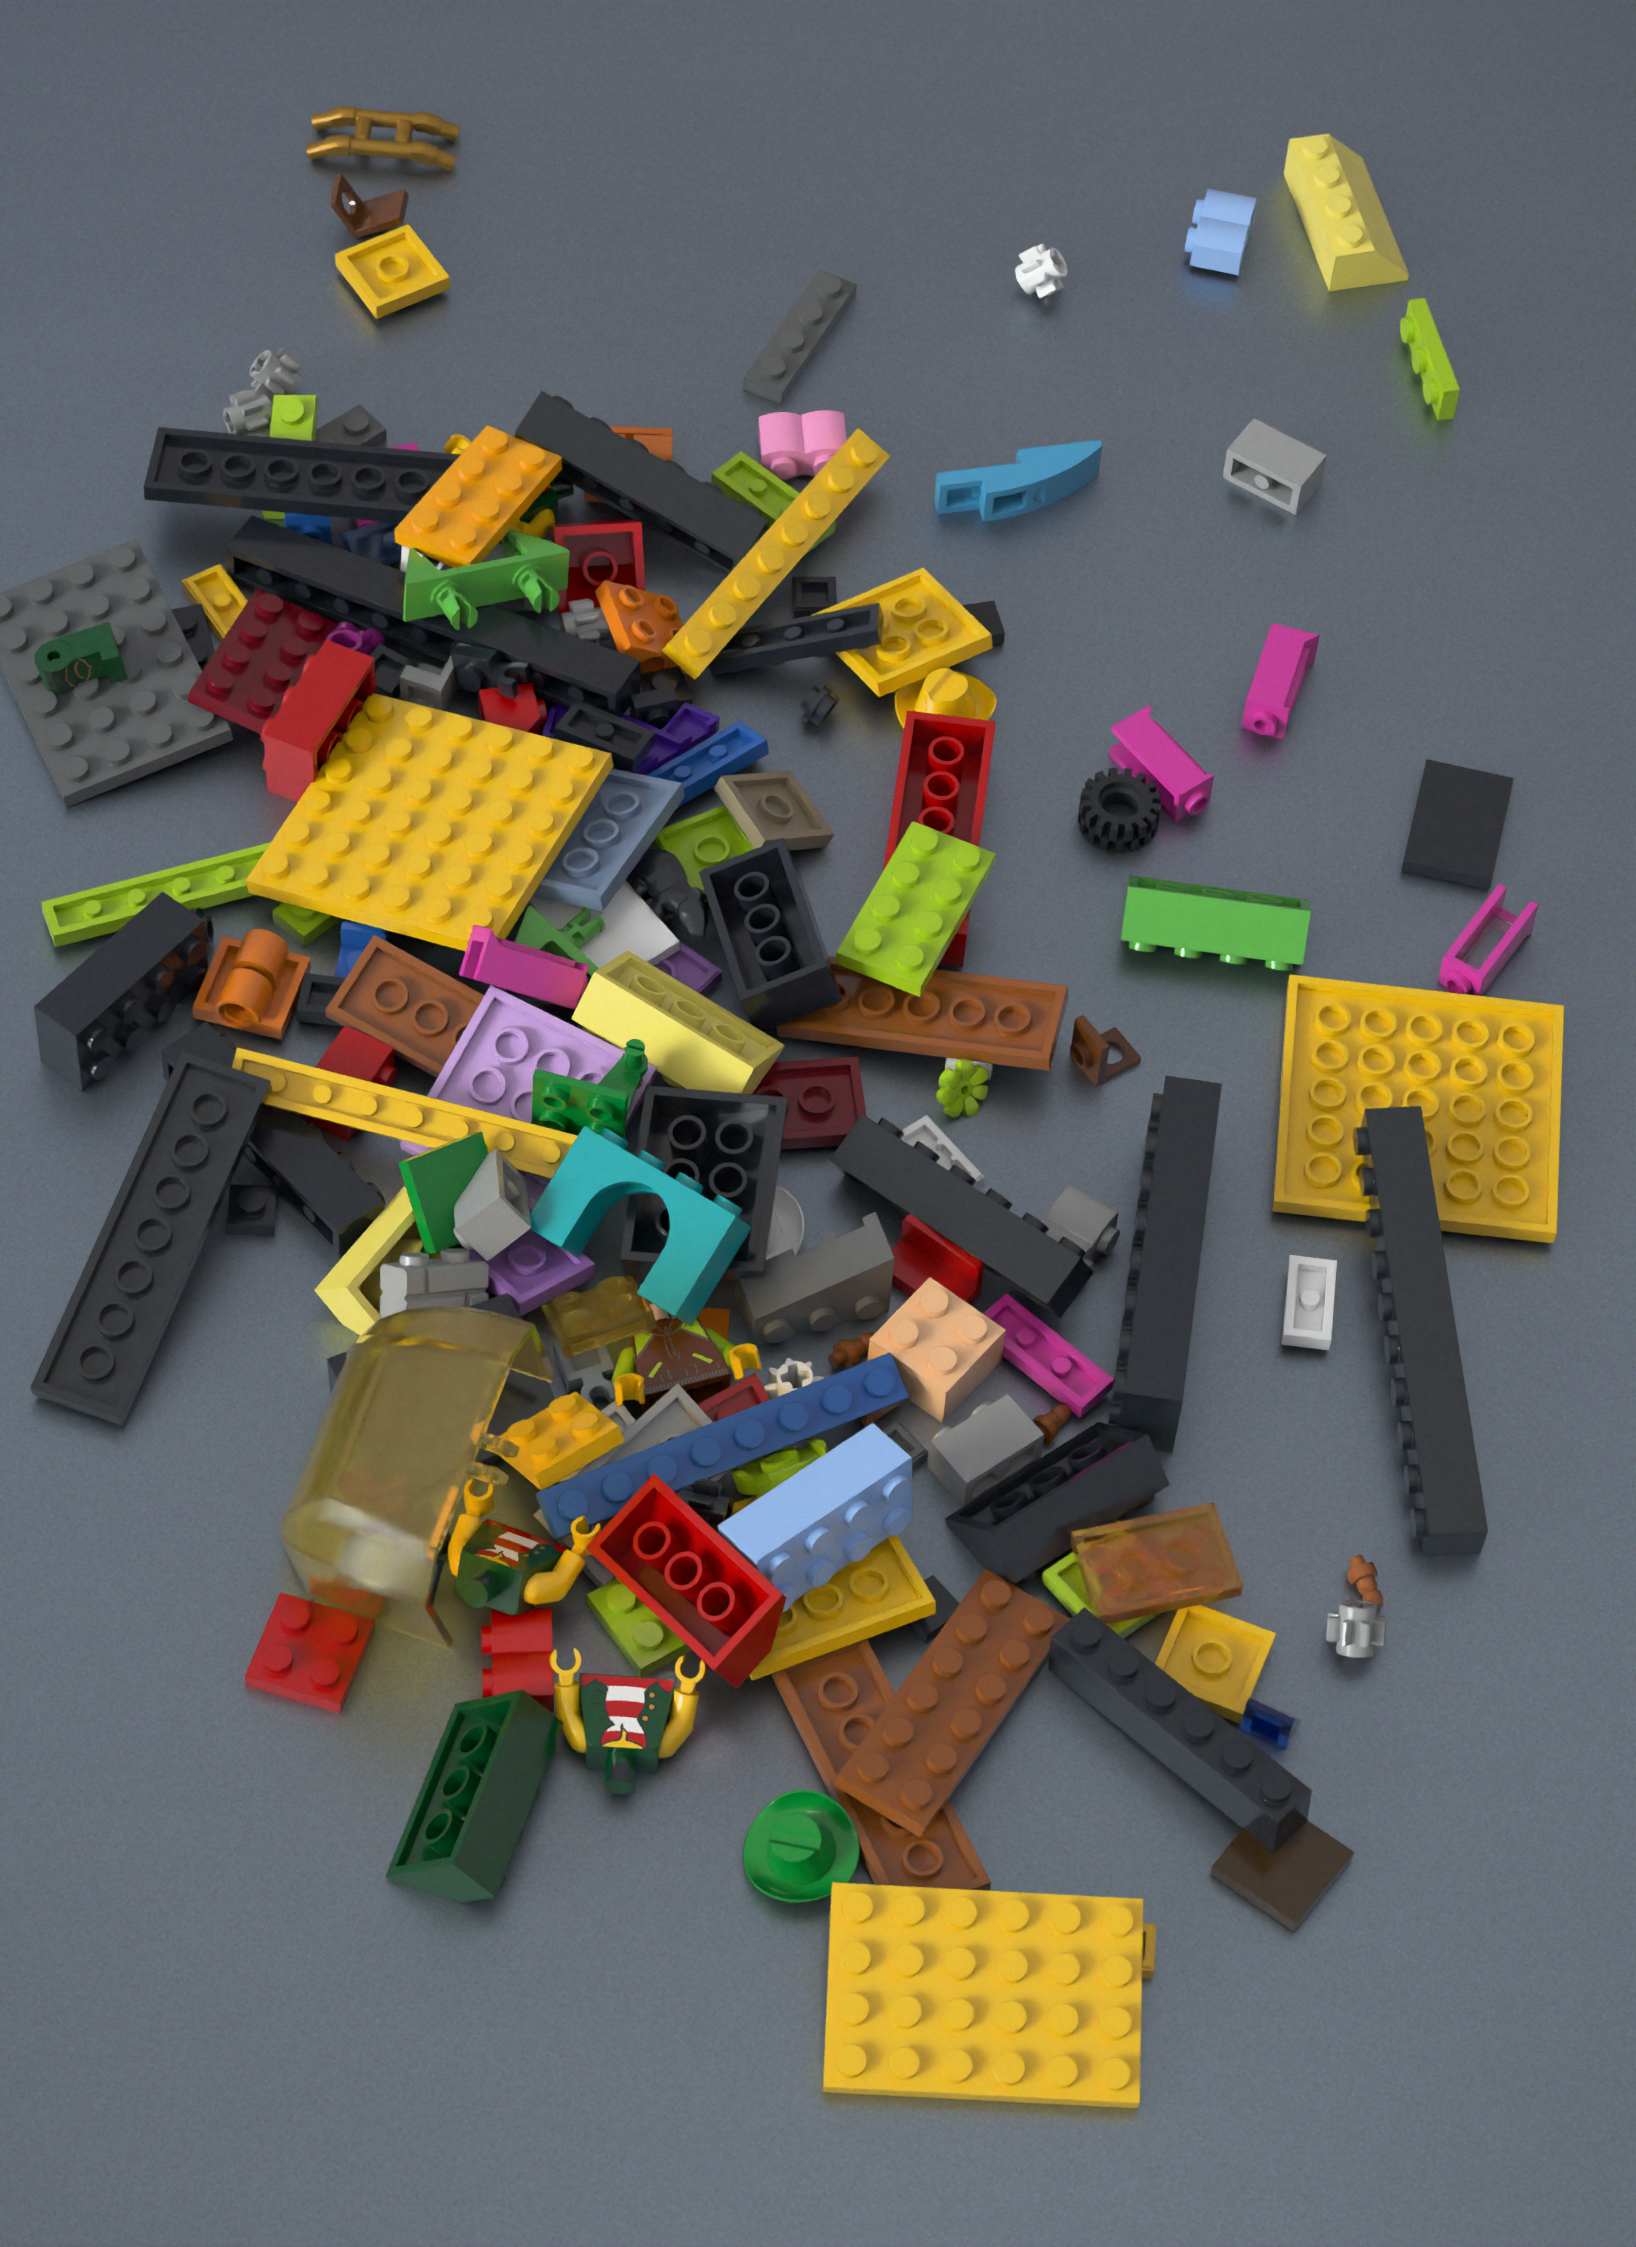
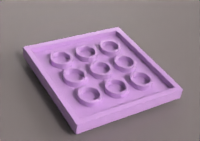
M490 985L427 1097L531 1123L532 1087L535 1068L598 1084L620 1060L625 1051ZM648 1063V1071L643 1076L642 1086L635 1091L627 1116L626 1129L645 1096L646 1085L651 1086L657 1075V1067ZM405 1141L400 1142L401 1149L413 1156L432 1149ZM519 1171L527 1179L529 1209L532 1211L551 1179Z

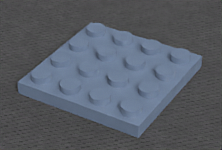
M611 769L533 896L604 911L685 797L682 783Z

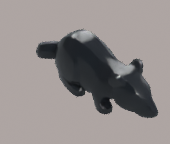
M663 849L647 850L626 878V881L669 930L674 927L673 920L678 918L690 936L696 939L704 938L709 921L708 909L710 906L708 900L702 899V890L698 887L692 888L689 885L686 871L674 854Z

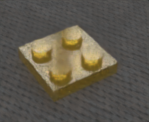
M632 1275L627 1277H609L601 1281L598 1287L580 1293H562L556 1296L551 1303L541 1306L545 1322L565 1359L657 1328L653 1310L647 1300L637 1294L639 1287Z

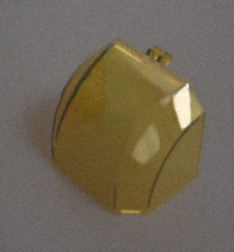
M439 1305L406 1309L378 1319L349 1347L280 1523L281 1541L310 1601L375 1620L377 1625L447 1649L451 1648L453 1639L429 1600L437 1557L468 1477L498 1486H506L509 1476L501 1469L474 1461L480 1448L503 1457H517L520 1447L504 1438L486 1433L510 1369L550 1383L553 1382L555 1372L534 1323L496 1312L465 1306Z

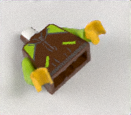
M651 1304L641 1311L640 1315L644 1326L635 1328L631 1332L630 1347L620 1352L611 1381L615 1390L616 1406H623V1401L637 1400L639 1417H641L677 1383L698 1405L730 1387V1370L733 1371L735 1379L739 1380L744 1377L743 1371L746 1369H756L757 1371L763 1369L756 1345L745 1343L735 1346L713 1329L704 1328L698 1317L693 1325L689 1326L677 1318L672 1319L671 1314Z

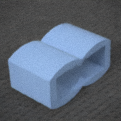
M1208 188L1205 200L1197 199L1192 224H1197L1198 226L1197 228L1189 227L1184 252L1192 253L1190 266L1239 275L1253 223L1257 198Z

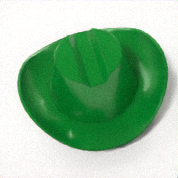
M794 1790L783 1793L772 1800L759 1813L746 1835L743 1847V1864L746 1875L757 1889L779 1901L807 1903L831 1895L832 1883H848L856 1870L860 1850L857 1831L844 1808L831 1797L813 1790Z

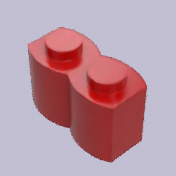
M533 1608L521 1615H510L496 1609H491V1625H481L482 1655H492V1668L482 1669L483 1698L524 1690L548 1711L554 1713V1670L550 1665V1655L553 1652L551 1608Z

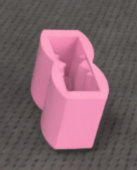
M819 410L803 415L790 412H776L760 416L758 421V440L761 466L781 480H788L804 474L815 477L847 441L844 413L832 410Z

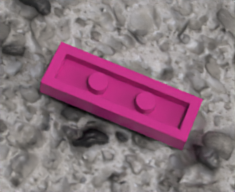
M1007 1293L983 1313L1006 1330L1002 1356L1060 1403L1068 1405L1071 1411L1079 1418H1082L1112 1390L1114 1378Z

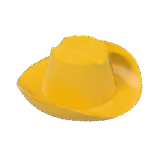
M950 668L934 670L927 677L897 689L895 692L896 713L903 729L907 710L990 720L997 703L996 695L983 682L971 675L951 670Z

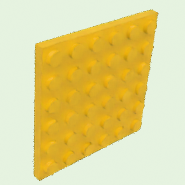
M374 693L367 698L363 704V710L358 712L350 723L349 731L344 732L341 743L338 742L328 756L329 761L327 764L324 763L318 771V777L315 782L310 783L245 880L247 888L251 894L465 952L473 925L490 928L496 937L506 939L613 768L611 753Z
M1290 974L1287 984L1272 1211L1365 1222L1366 1210L1370 1209L1369 1196L1362 1197L1360 1192L1359 1173L1360 1169L1364 1168L1363 1156H1356L1354 1152V1128L1361 1127L1365 1109L1421 1106L1441 1231L1554 1244L1557 1234L1564 1005Z

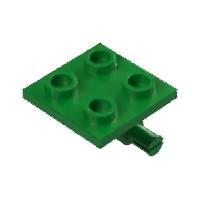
M639 1039L629 1040L626 1043L625 1053L598 1084L535 1068L532 1087L531 1124L577 1136L584 1126L599 1135L605 1127L625 1139L627 1116L635 1091L642 1086L643 1076L648 1071V1059L644 1054V1043Z

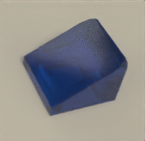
M1249 1698L1246 1703L1241 1728L1278 1747L1287 1749L1299 1726L1300 1719L1258 1699Z

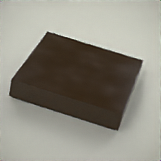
M1308 1820L1274 1853L1243 1827L1212 1865L1210 1874L1295 1932L1352 1861L1354 1851Z

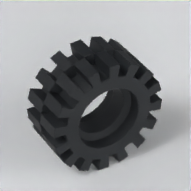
M1117 767L1109 768L1107 777L1101 770L1095 773L1094 780L1089 778L1086 781L1085 789L1082 788L1078 823H1080L1082 834L1088 833L1087 840L1092 845L1097 840H1100L1099 849L1107 851L1109 845H1114L1115 853H1123V847L1128 845L1129 851L1133 852L1138 850L1139 843L1145 847L1150 843V836L1154 838L1161 811V794L1156 792V784L1153 781L1145 784L1146 775L1141 772L1134 778L1131 776L1132 769L1125 768L1124 775H1120L1117 773ZM1110 804H1123L1135 810L1136 814L1118 817L1109 814L1103 807Z

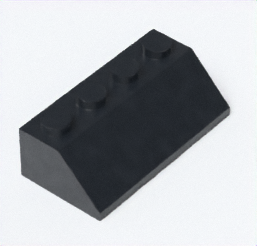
M1097 1422L949 1515L945 1520L948 1527L984 1569H988L1008 1582L1020 1584L1035 1578L1040 1573L1039 1568L1051 1560L1064 1558L1079 1548L1078 1543L1092 1534L1101 1533L1116 1523L1117 1518L1123 1514L1149 1505L1155 1500V1494L1170 1484L1148 1434Z

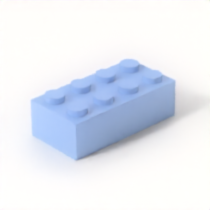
M871 1423L719 1524V1534L787 1597L783 1612H785L802 1595L814 1587L818 1588L825 1585L832 1578L833 1574L853 1561H860L873 1547L890 1536L900 1534L913 1521L912 1457L874 1423Z

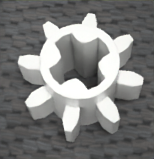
M1040 244L1019 254L1023 263L1016 266L1015 273L1020 286L1026 293L1032 294L1037 291L1038 297L1041 299L1064 288L1060 279L1067 275V266L1057 249L1051 248L1046 251L1044 244Z
M787 1358L786 1363L778 1370L771 1367L768 1369L767 1382L769 1384L764 1386V1389L769 1398L774 1399L824 1379V1377H813L812 1362L803 1363Z

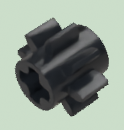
M700 1479V1481H695L694 1489L683 1487L679 1497L719 1533L718 1525L730 1518L733 1513V1498L721 1495L724 1484Z

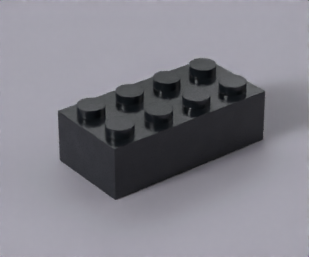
M784 838L699 871L740 1002L752 1026L765 1032L843 1001L800 872Z
M161 892L34 1006L41 1062L81 1091L94 1080L103 1078L111 1069L112 1064L127 1050L135 1049L142 1041L144 1035L159 1021L167 1020L174 1012L176 1005L188 994L200 990L208 971L204 920L166 893Z

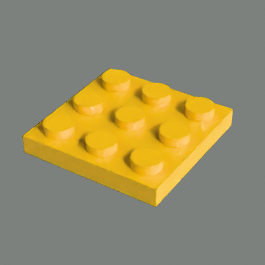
M924 568L812 614L816 615L880 603L884 615L882 644L873 645L866 649L835 652L878 697L921 680L934 670L951 667L993 648L992 634Z

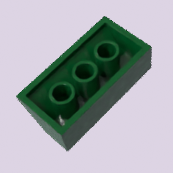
M524 1690L456 1703L385 1877L394 1883L459 1903L495 1898L504 1884L505 1872L513 1851L522 1838V1828L531 1805L539 1794V1785L547 1764L555 1753L556 1741L563 1722Z

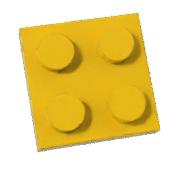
M409 224L335 254L336 267L376 319L450 289V276Z
M575 1391L570 1395L561 1396L553 1400L548 1408L531 1418L514 1423L508 1428L507 1432L493 1439L499 1456L542 1491L624 1443L625 1440L619 1425Z
M1183 1598L1155 1664L1216 1714L1241 1724L1273 1647L1276 1633Z

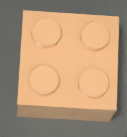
M929 1277L870 1338L868 1361L891 1352L909 1395L907 1399L943 1423L1002 1361L1006 1330Z

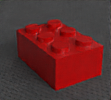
M327 639L317 654H311L308 657L303 668L302 677L296 686L290 685L282 700V707L275 717L270 716L266 720L261 731L260 739L264 742L265 751L262 768L266 771L267 791L298 802L310 783L315 782L318 777V771L324 763L327 764L329 761L328 756L338 742L341 743L344 732L349 731L350 723L356 714L363 710V704L367 698L374 693L376 694L375 658Z

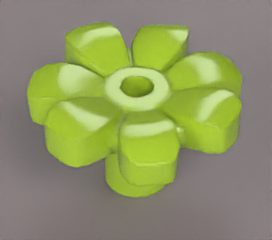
M959 1059L956 1062L955 1071L947 1068L942 1072L938 1082L940 1089L936 1093V1098L939 1103L945 1105L944 1113L953 1118L958 1117L961 1112L969 1117L978 1113L980 1107L975 1099L984 1100L988 1092V1086L981 1084L989 1076L985 1067L980 1065L973 1067L972 1061Z

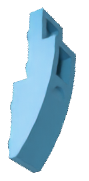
M1101 440L1077 441L1068 444L1019 449L1016 454V462L1013 464H997L988 467L937 473L934 496L937 514L980 509L982 520L986 522L1021 515L1048 506L1079 490L1099 475L1102 453Z

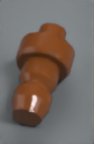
M864 1333L858 1339H843L833 1345V1353L828 1356L831 1366L834 1368L841 1366L844 1369H849L857 1365L860 1357L868 1353L870 1338L875 1333Z
M1056 1405L1046 1415H1037L1032 1420L1044 1434V1445L1050 1444L1057 1437L1058 1429L1061 1425H1064L1069 1420L1072 1411L1068 1405Z
M1356 1555L1350 1558L1349 1563L1352 1569L1346 1574L1350 1584L1357 1586L1359 1593L1363 1595V1601L1375 1603L1377 1609L1383 1606V1596L1377 1590L1378 1585L1375 1578L1378 1572L1374 1563H1365L1363 1555Z

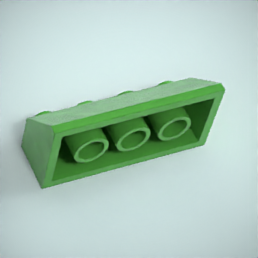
M1129 875L1121 940L1129 941V948L1138 951L1156 952L1157 945L1175 948L1174 954L1182 957L1201 958L1202 952L1220 954L1219 960L1226 963L1247 964V958L1266 960L1265 967L1291 971L1293 964L1303 965L1311 909L1308 899Z

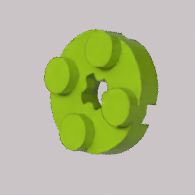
M809 1438L805 1440L807 1447L793 1449L791 1445L742 1465V1469L738 1467L731 1469L737 1491L746 1495H756L757 1499L828 1453L825 1441L818 1438Z

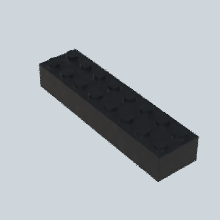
M1165 1076L1163 1093H1153L1145 1141V1157L1143 1159L1140 1179L1141 1187L1135 1217V1232L1129 1262L1130 1270L1125 1292V1308L1120 1330V1346L1114 1375L1115 1384L1108 1424L1148 1434L1155 1450L1173 1452L1183 1403L1222 1083Z

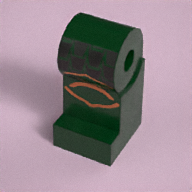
M110 622L49 641L37 649L35 654V664L45 688L54 693H66L73 690L79 683L108 675L110 684L128 679Z

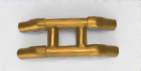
M344 105L331 108L330 111L313 114L311 117L312 125L316 131L331 127H355L354 138H351V135H335L326 137L322 141L308 143L306 149L311 160L327 156L330 158L340 155L350 156V154L411 159V161L422 162L430 166L432 164L448 171L452 170L455 163V155L437 149L438 147L424 141H412L411 143L413 130L425 132L433 136L437 135L453 142L456 141L460 126L442 120V117L429 112L417 111V113L357 109L356 106ZM372 126L397 128L395 141L370 139Z

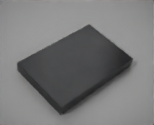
M1426 759L1401 871L1490 890L1514 778Z

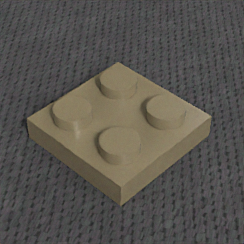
M791 771L724 775L720 777L714 787V790L754 849L784 838L789 850L827 847L834 836V833Z

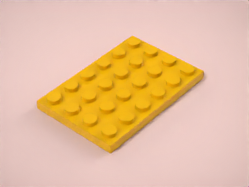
M832 1883L823 2092L1138 2108L1140 2104L1143 1899Z

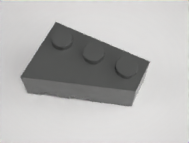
M876 1212L862 1217L865 1226L838 1238L834 1230L820 1236L823 1244L795 1256L793 1249H790L767 1259L764 1276L736 1279L735 1301L752 1344L779 1343L793 1335L812 1330L825 1331L839 1323L858 1318L862 1320L872 1319L882 1312L889 1311L895 1258Z

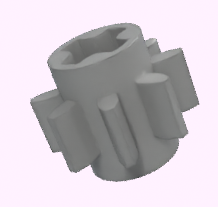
M281 348L277 355L270 350H266L255 359L250 368L249 374L255 379L250 386L255 389L254 392L258 395L265 394L270 402L273 401L274 395H294L302 384L303 377L298 373L302 365L297 362L298 359L284 348Z
M247 389L230 395L229 399L232 406L223 409V417L229 433L269 437L267 427L271 425L272 405L265 394L256 396L253 389Z
M593 600L569 602L570 612L559 614L560 631L598 645L599 641L609 639V626L602 608H594Z
M1362 1600L1341 1601L1339 1603V1613L1328 1612L1326 1640L1337 1641L1336 1653L1356 1658L1371 1657L1374 1654V1645H1385L1387 1617L1376 1616L1377 1605L1375 1603Z

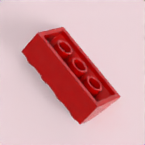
M653 1474L586 1548L709 1667L737 1689L771 1652L787 1597L656 1474Z

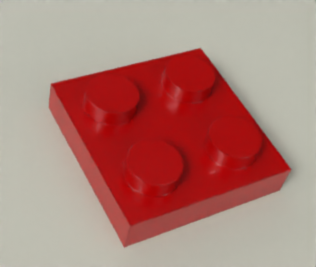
M280 1592L246 1671L245 1685L341 1714L375 1632V1620Z

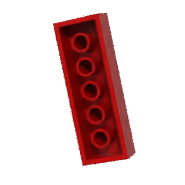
M907 710L883 871L912 821L980 847L996 721ZM971 908L939 965L963 967Z

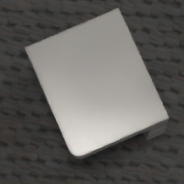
M451 655L443 669L426 663H421L418 668L406 665L400 676V700L442 711L447 710L458 689Z

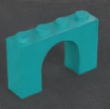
M584 1126L531 1211V1230L576 1258H579L601 1220L613 1205L634 1194L650 1193L659 1195L668 1210L670 1220L669 1235L664 1249L640 1286L637 1294L687 1325L692 1326L752 1228L738 1217L743 1209L720 1195H717L713 1202L700 1195L704 1186L681 1172L678 1173L675 1179L662 1172L666 1164L644 1150H641L637 1157L624 1149L629 1142L604 1127L599 1135Z

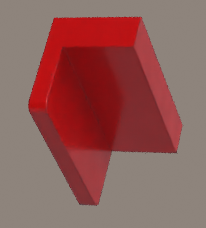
M908 1214L902 1222L901 1239L891 1249L895 1258L892 1285L911 1297L931 1277L969 1305H972L981 1295L984 1264L914 1215Z

